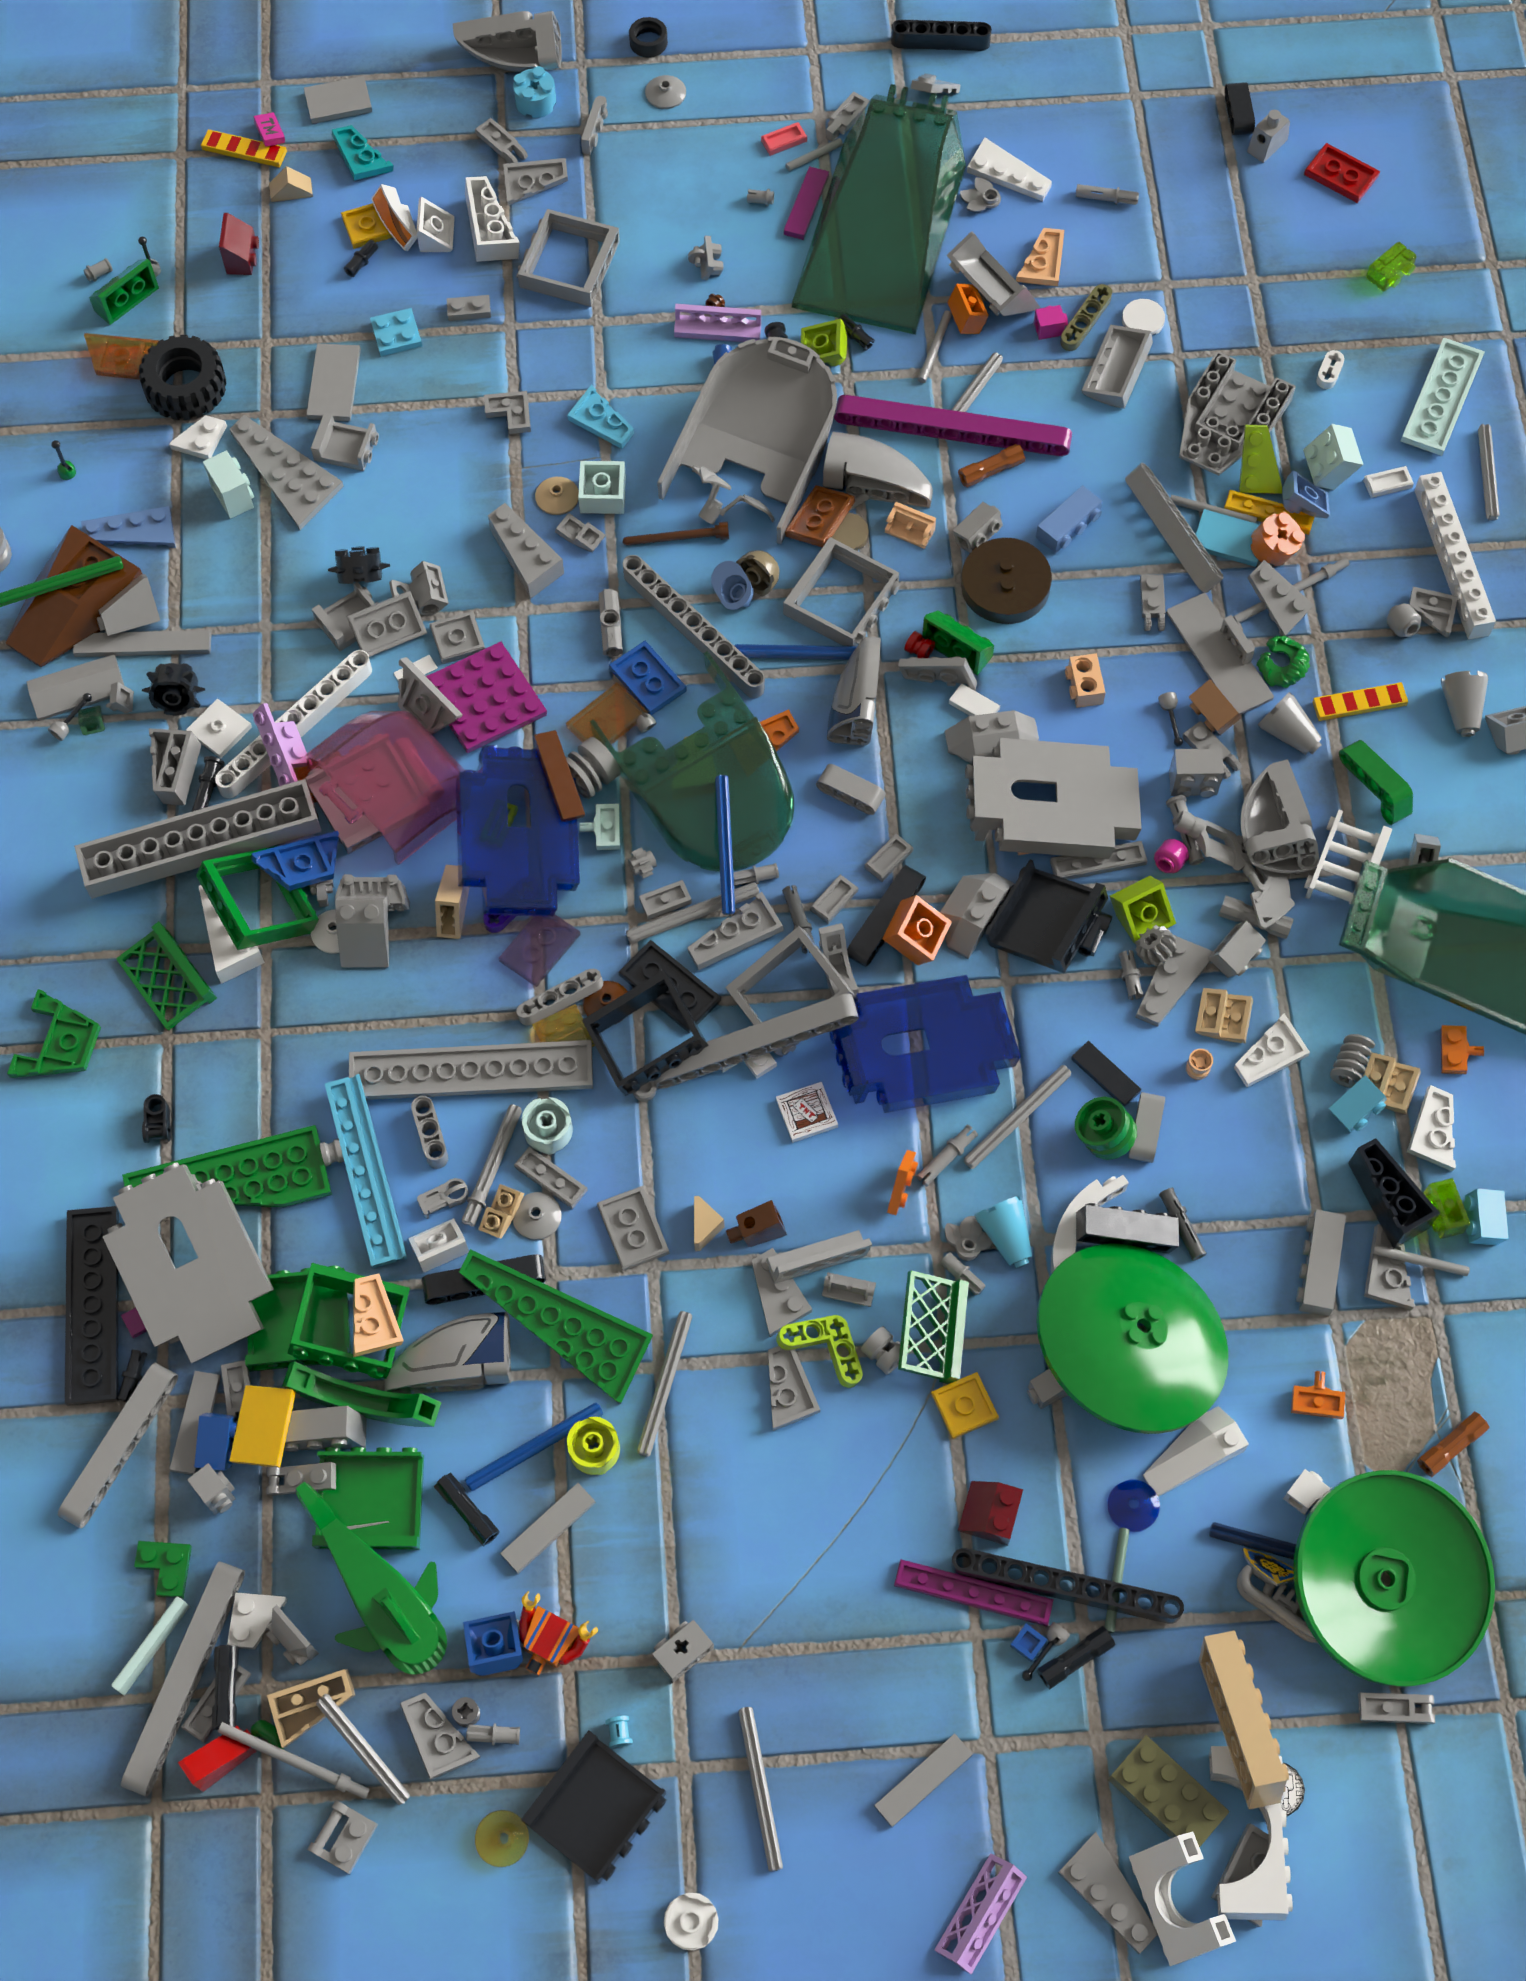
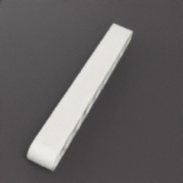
M363 650L352 652L279 717L275 723L299 722L296 724L300 737L304 736L371 675L372 666L367 652ZM261 735L217 773L215 781L223 797L234 798L271 765L267 750L262 743ZM232 782L230 785L224 786V784Z

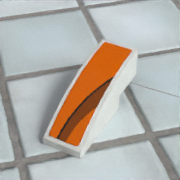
M381 184L371 198L375 210L395 241L404 251H408L417 239V232L408 205L400 203L396 188Z

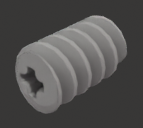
M1359 1034L1345 1036L1344 1044H1342L1337 1060L1333 1065L1334 1068L1330 1072L1334 1082L1349 1088L1356 1084L1354 1081L1358 1082L1362 1078L1359 1073H1364L1365 1067L1363 1065L1368 1064L1369 1060L1367 1057H1370L1372 1054L1370 1049L1375 1047L1374 1041Z

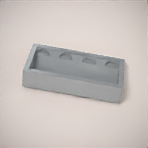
M1110 325L1083 386L1082 394L1101 403L1125 409L1153 344L1151 331Z

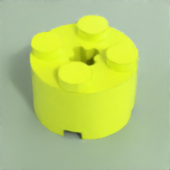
M588 1417V1419L575 1423L568 1433L567 1449L570 1460L581 1472L590 1475H603L617 1462L620 1454L619 1439L616 1430L607 1420L600 1417ZM595 1442L598 1443V1448L589 1449V1444L594 1445Z

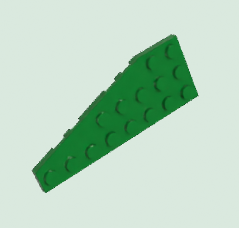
M316 1125L122 1174L124 1187L132 1185L134 1188L142 1184L141 1179L154 1173L157 1177L163 1174L164 1168L178 1162L179 1166L182 1164L187 1165L190 1173L195 1174L197 1181L201 1183L213 1178L215 1182L223 1181L233 1204L240 1206L284 1208L332 1195L327 1170L321 1154L320 1139Z

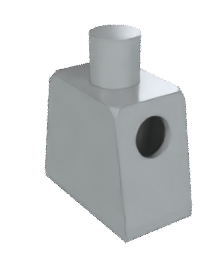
M1271 110L1255 127L1247 152L1264 163L1288 140L1289 119L1283 116L1280 111Z

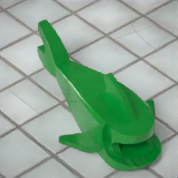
M303 1482L295 1488L299 1502L313 1523L322 1532L349 1595L366 1625L335 1635V1640L338 1643L363 1652H374L382 1649L390 1662L397 1669L407 1674H422L435 1668L444 1657L447 1648L445 1629L432 1610L438 1598L436 1563L432 1561L428 1563L414 1588L395 1568L340 1522L317 1491L306 1482Z

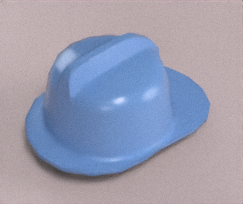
M724 561L718 564L712 573L711 583L721 603L730 610H737L744 606L749 607L754 590L741 566L733 561Z

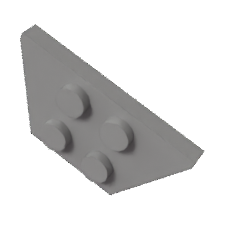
M407 657L399 660V666L403 667V678L399 679L398 688L400 694L398 696V707L426 736L437 733L462 717L463 714Z

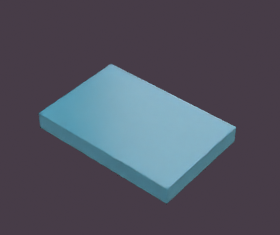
M1204 509L1196 536L1208 554L1254 567L1257 565L1258 559L1251 550V535L1260 524Z

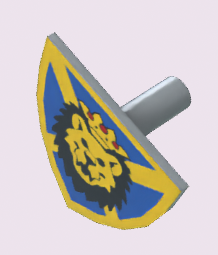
M1247 1548L1242 1549L1245 1559L1253 1568V1575L1265 1582L1262 1592L1270 1598L1276 1586L1294 1581L1293 1567L1264 1553Z

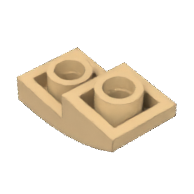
M499 1184L492 1206L486 1207L478 1230L501 1239L510 1226L524 1193Z

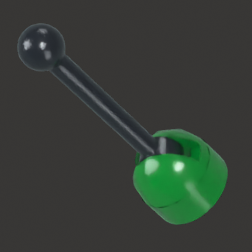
M54 440L51 446L56 450L61 462L57 466V472L61 479L70 480L76 475L75 466L70 461L64 460L60 450V442Z

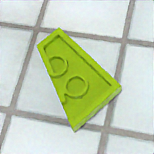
M1245 425L1239 480V492L1282 494L1281 479L1267 425Z

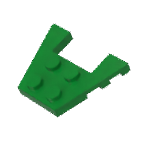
M38 989L31 1010L34 1013L54 1017L39 1058L14 1054L7 1072L8 1076L18 1078L86 1071L101 1026L75 1009L72 1010L58 999H54L47 995L46 992Z

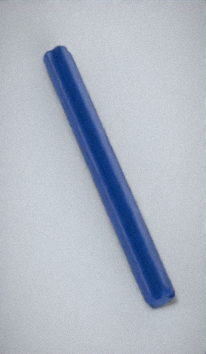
M735 645L747 658L849 660L857 647Z
M719 775L716 776L715 784L722 913L724 915H732L735 913L729 781L728 776Z
M593 1403L466 1477L465 1482L471 1491L476 1490L567 1437L572 1426L578 1421L588 1419V1417H601L603 1411L600 1405Z

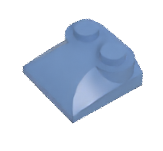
M1293 470L1282 487L1285 509L1290 513L1303 512L1313 517L1328 518L1330 516L1328 492L1315 486L1314 483Z

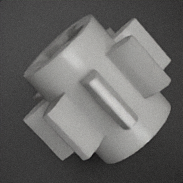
M642 847L632 851V858L628 859L632 873L634 875L639 874L642 878L653 875V868L657 867L652 852L650 850L647 852L643 851Z

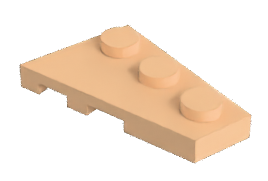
M1043 228L1033 246V250L1029 257L1026 258L1023 268L1016 276L1017 282L1058 286L1065 230Z
M380 1274L355 1279L353 1284V1357L402 1345L404 1340Z

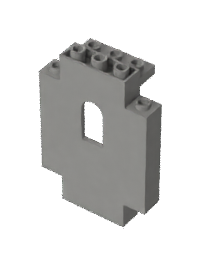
M1000 738L997 746L992 749V757L973 756L970 765H966L965 778L969 779V785L966 787V799H969L970 803L967 806L966 817L970 819L971 831L975 833V841H984L988 830H995V841L999 842V851L1110 859L1115 849V839L1136 840L1142 829L1138 768L1110 766L1109 746ZM1016 782L1056 784V802L1019 799L1013 795L1011 786Z
M177 1162L164 1168L165 1173L157 1177L155 1173L141 1179L142 1184L134 1188L132 1185H128L118 1190L119 1195L113 1197L125 1226L119 1223L107 1229L109 1234L103 1236V1239L154 1347L179 1337L190 1362L194 1363L264 1329L251 1301L273 1291L274 1288L223 1181L215 1182L214 1178L200 1184L201 1189L198 1190L196 1185L199 1183L195 1174L190 1173L187 1165L182 1164L179 1166ZM170 1216L176 1217L182 1222L198 1256L197 1259L179 1268H175L158 1230L160 1222Z

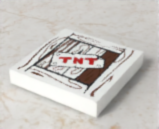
M822 1082L776 1097V1102L792 1143L838 1128V1122Z

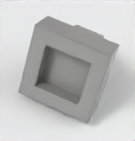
M119 682L111 684V690L107 694V697L110 698V703L106 704V707L113 711L120 710L125 714L132 712L134 691Z

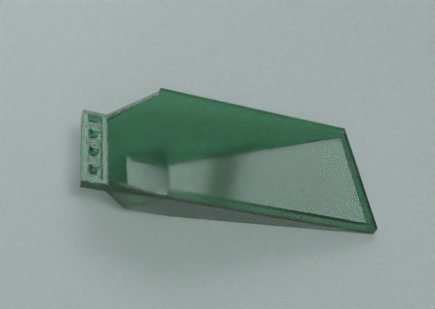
M1450 857L1444 860L1391 869L1365 860L1361 866L1339 945L1360 954L1372 969L1526 1035V891Z

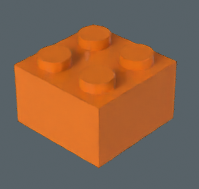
M915 895L901 900L882 939L916 965H921L934 960L952 922L919 896Z

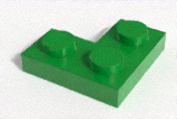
M138 1541L134 1567L136 1569L160 1570L156 1590L158 1597L176 1598L178 1596L184 1599L192 1546L190 1544Z

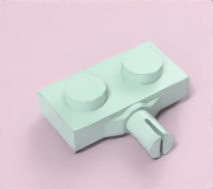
M596 804L594 822H580V832L594 831L597 850L620 849L619 804Z

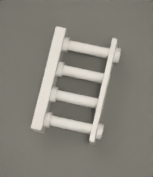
M1338 810L1336 818L1331 816L1326 830H1329L1330 833L1319 859V864L1314 875H1308L1304 888L1308 889L1305 898L1310 899L1313 889L1348 901L1353 906L1350 914L1359 917L1374 881L1392 828L1383 826L1380 834H1372L1339 822L1343 811ZM1339 831L1371 843V846L1375 847L1373 853L1368 852L1366 854L1333 842L1332 839L1335 832ZM1328 850L1364 862V865L1368 866L1366 872L1361 871V873L1325 861ZM1321 869L1357 882L1356 885L1360 886L1359 891L1352 893L1317 880Z

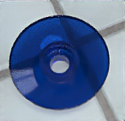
M1123 1481L1114 1487L1108 1498V1512L1112 1521L1120 1528L1129 1529L1130 1532H1139L1149 1528L1158 1517L1160 1510L1159 1498L1154 1489L1143 1481ZM1137 1500L1139 1503L1138 1507L1131 1508L1129 1501Z

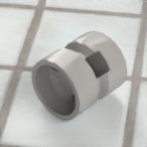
M882 1326L866 1340L861 1347V1351L870 1360L876 1359V1365L888 1375L898 1367L900 1342H894L893 1335Z

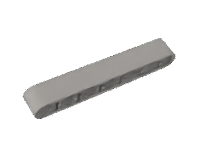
M1140 463L1125 477V481L1197 587L1204 593L1209 592L1224 578L1223 574L1154 473L1146 464Z
M153 1363L149 1367L58 1510L60 1518L80 1529L89 1522L173 1390L178 1380V1374L158 1363Z

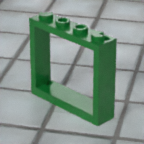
M274 847L202 861L196 874L237 950L311 934L319 921L316 911L312 908L306 893L301 888L288 891L276 881L297 920L255 930L249 929L221 876L260 869L252 861L251 854Z
M311 1263L287 1354L293 1355V1357L299 1360L309 1359L317 1361L323 1366L333 1365L341 1367L347 1372H361L375 1379H387L392 1367L396 1346L386 1349L383 1361L363 1356L353 1357L351 1353L299 1340L313 1284L353 1294L355 1279L366 1276ZM382 1281L390 1304L396 1305L394 1316L399 1329H401L410 1288Z

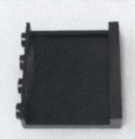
M1030 859L1027 865L1020 870L1019 878L1015 885L1010 887L1004 903L999 905L995 918L986 927L985 935L989 946L1065 973L1108 900L1106 887L1096 882L1095 886L1090 888L1035 868L1033 860Z
M588 1730L521 1820L600 1884L603 1879L608 1881L616 1870L614 1864L621 1856L624 1859L633 1847V1844L630 1842L635 1835L641 1836L650 1824L647 1819L653 1811L658 1813L667 1801L664 1798L666 1791L658 1787Z

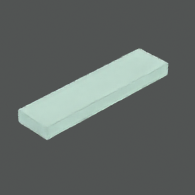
M178 1596L173 1600L111 1684L114 1689L125 1696L190 1606Z

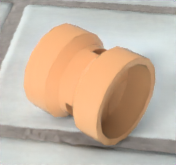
M1205 1049L1194 1050L1186 1064L1187 1074L1195 1080L1206 1078L1213 1064L1212 1054Z

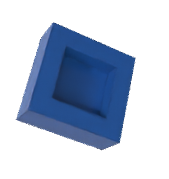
M1026 1623L1010 1647L1032 1662L1048 1639Z

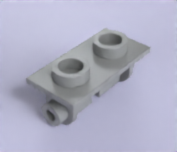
M827 1272L822 1297L871 1307L876 1283Z

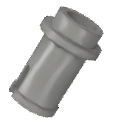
M767 189V191L748 190V203L766 204V206L774 203V191H770V189Z
M105 258L92 266L87 265L83 271L89 281L93 280L95 282L98 277L112 272L113 269L108 259Z

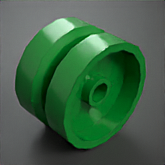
M1103 1096L1088 1101L1078 1111L1075 1118V1131L1078 1138L1092 1154L1101 1159L1110 1160L1121 1157L1132 1148L1137 1138V1125L1123 1105L1114 1098Z

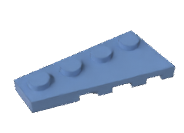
M169 506L81 521L82 532L103 545L125 543L126 546L147 544L148 547L167 545L170 548H176Z

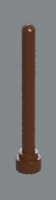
M728 521L719 522V525H715L712 528L628 536L623 538V544L628 546L716 536V538L721 540L729 539Z

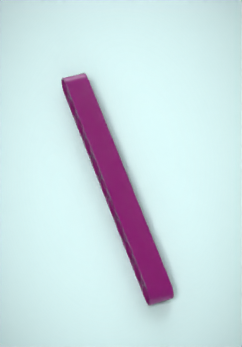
M841 395L838 397L834 414L836 422L845 425L1000 448H1008L1017 444L1020 445L1023 451L1053 456L1068 455L1072 440V431L1062 426L852 395Z

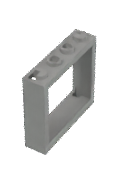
M547 209L544 217L539 220L537 233L532 235L530 248L526 249L522 266H518L516 277L519 280V287L591 307L620 243L619 228ZM552 229L603 242L584 288L533 275V271Z
M830 537L783 602V614L842 646H857L866 637L868 628H873L879 612H883L887 608L890 596L898 592L901 585L899 584V572ZM833 558L885 584V587L852 634L800 607Z
M799 926L725 987L753 1025L762 1021L742 995L803 944L839 989L831 998L842 994H851L853 998L856 996L808 933ZM798 1043L775 1050L774 1053L782 1057L790 1051L793 1052Z

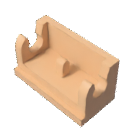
M895 502L886 520L888 524L885 528V533L925 549L935 531L936 518Z

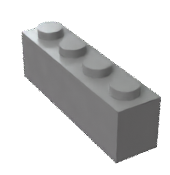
M1316 1209L1314 1215L1308 1217L1306 1231L1310 1232L1309 1240H1305L1303 1246V1255H1306V1262L1301 1264L1299 1278L1303 1279L1302 1287H1298L1296 1302H1300L1299 1311L1327 1317L1333 1311L1346 1215Z

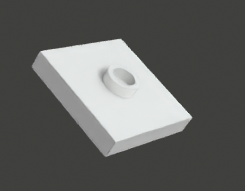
M217 698L186 731H192L203 746L219 758H222L252 728V725Z

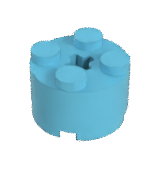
M537 66L514 76L515 104L517 110L522 115L526 116L528 114L532 115V118H541L553 111V106L556 104L555 83L553 77L543 67Z

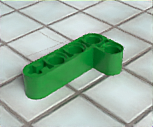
M1358 740L1339 751V758L1342 764L1381 801V814L1389 825H1393L1412 814L1413 792L1410 785L1364 741Z

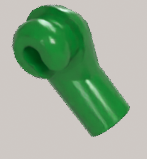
M258 1720L251 1726V1734L253 1736L262 1737L268 1740V1743L284 1750L281 1747L275 1725L266 1720Z

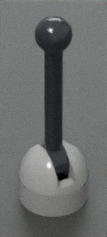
M142 236L138 239V242L142 245L145 257L150 260L155 277H157L161 273L160 265L155 259L150 258L146 246L147 239Z
M1167 692L1158 697L1159 704L1163 710L1169 711L1175 736L1174 744L1181 746L1183 740L1179 737L1173 712L1178 703L1177 695L1175 692Z
M85 693L83 695V700L64 722L56 721L48 728V731L60 741L65 739L69 733L67 724L86 702L92 700L91 694Z
M1053 1622L1047 1631L1048 1644L1031 1667L1022 1673L1023 1680L1030 1681L1032 1679V1673L1053 1645H1062L1069 1638L1070 1634L1057 1623Z

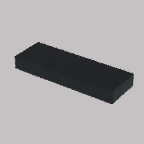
M1089 1040L1072 1055L1071 1060L1110 1096L1121 1103L1123 1107L1127 1106L1141 1092V1088Z

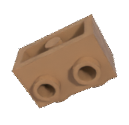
M1211 679L1189 696L1193 702L1189 706L1198 716L1201 713L1205 716L1207 720L1204 724L1212 733L1216 730L1221 735L1242 718Z

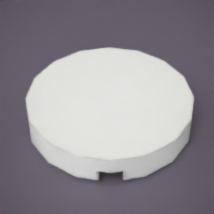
M1150 299L1133 300L1126 305L1122 314L1123 326L1151 331L1152 335L1158 334L1165 322L1163 308Z
M686 1893L678 1896L669 1904L664 1916V1927L668 1938L675 1946L683 1950L695 1951L704 1948L713 1940L718 1930L719 1919L716 1908L708 1898L698 1893Z

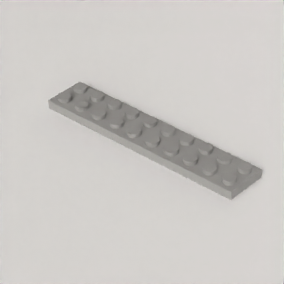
M591 1040L349 1052V1078L357 1074L360 1075L366 1100L593 1089Z

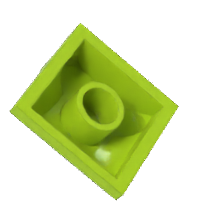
M837 319L801 328V343L815 351L824 363L827 362L830 366H838L844 362L847 355V334L842 319Z

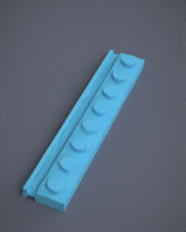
M357 1074L351 1078L346 1077L325 1083L371 1267L376 1268L397 1262V1260L408 1259L360 1075Z

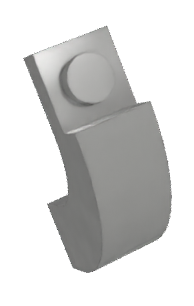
M842 923L819 928L820 950L856 995L853 998L856 1008H860L859 990L850 967L845 931ZM825 972L831 996H833L839 989Z

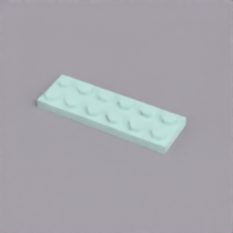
M1443 338L1403 433L1401 442L1440 456L1443 455L1485 351Z

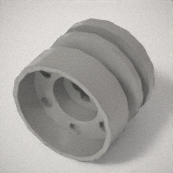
M589 737L579 745L578 753L572 751L566 757L577 792L586 799H590L595 795V792H599L602 789L601 782L608 785L621 774L618 763L613 755L594 737Z

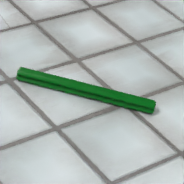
M116 556L1 592L0 607L123 568L120 556Z

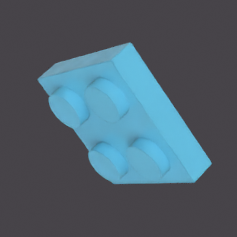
M412 308L370 318L381 357L422 347Z

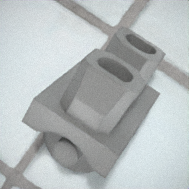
M705 235L704 244L700 247L695 246L688 253L689 262L695 264L696 267H700L702 280H708L710 275L720 276L724 268L722 261L713 259L720 258L722 248L720 244L712 243L711 236Z

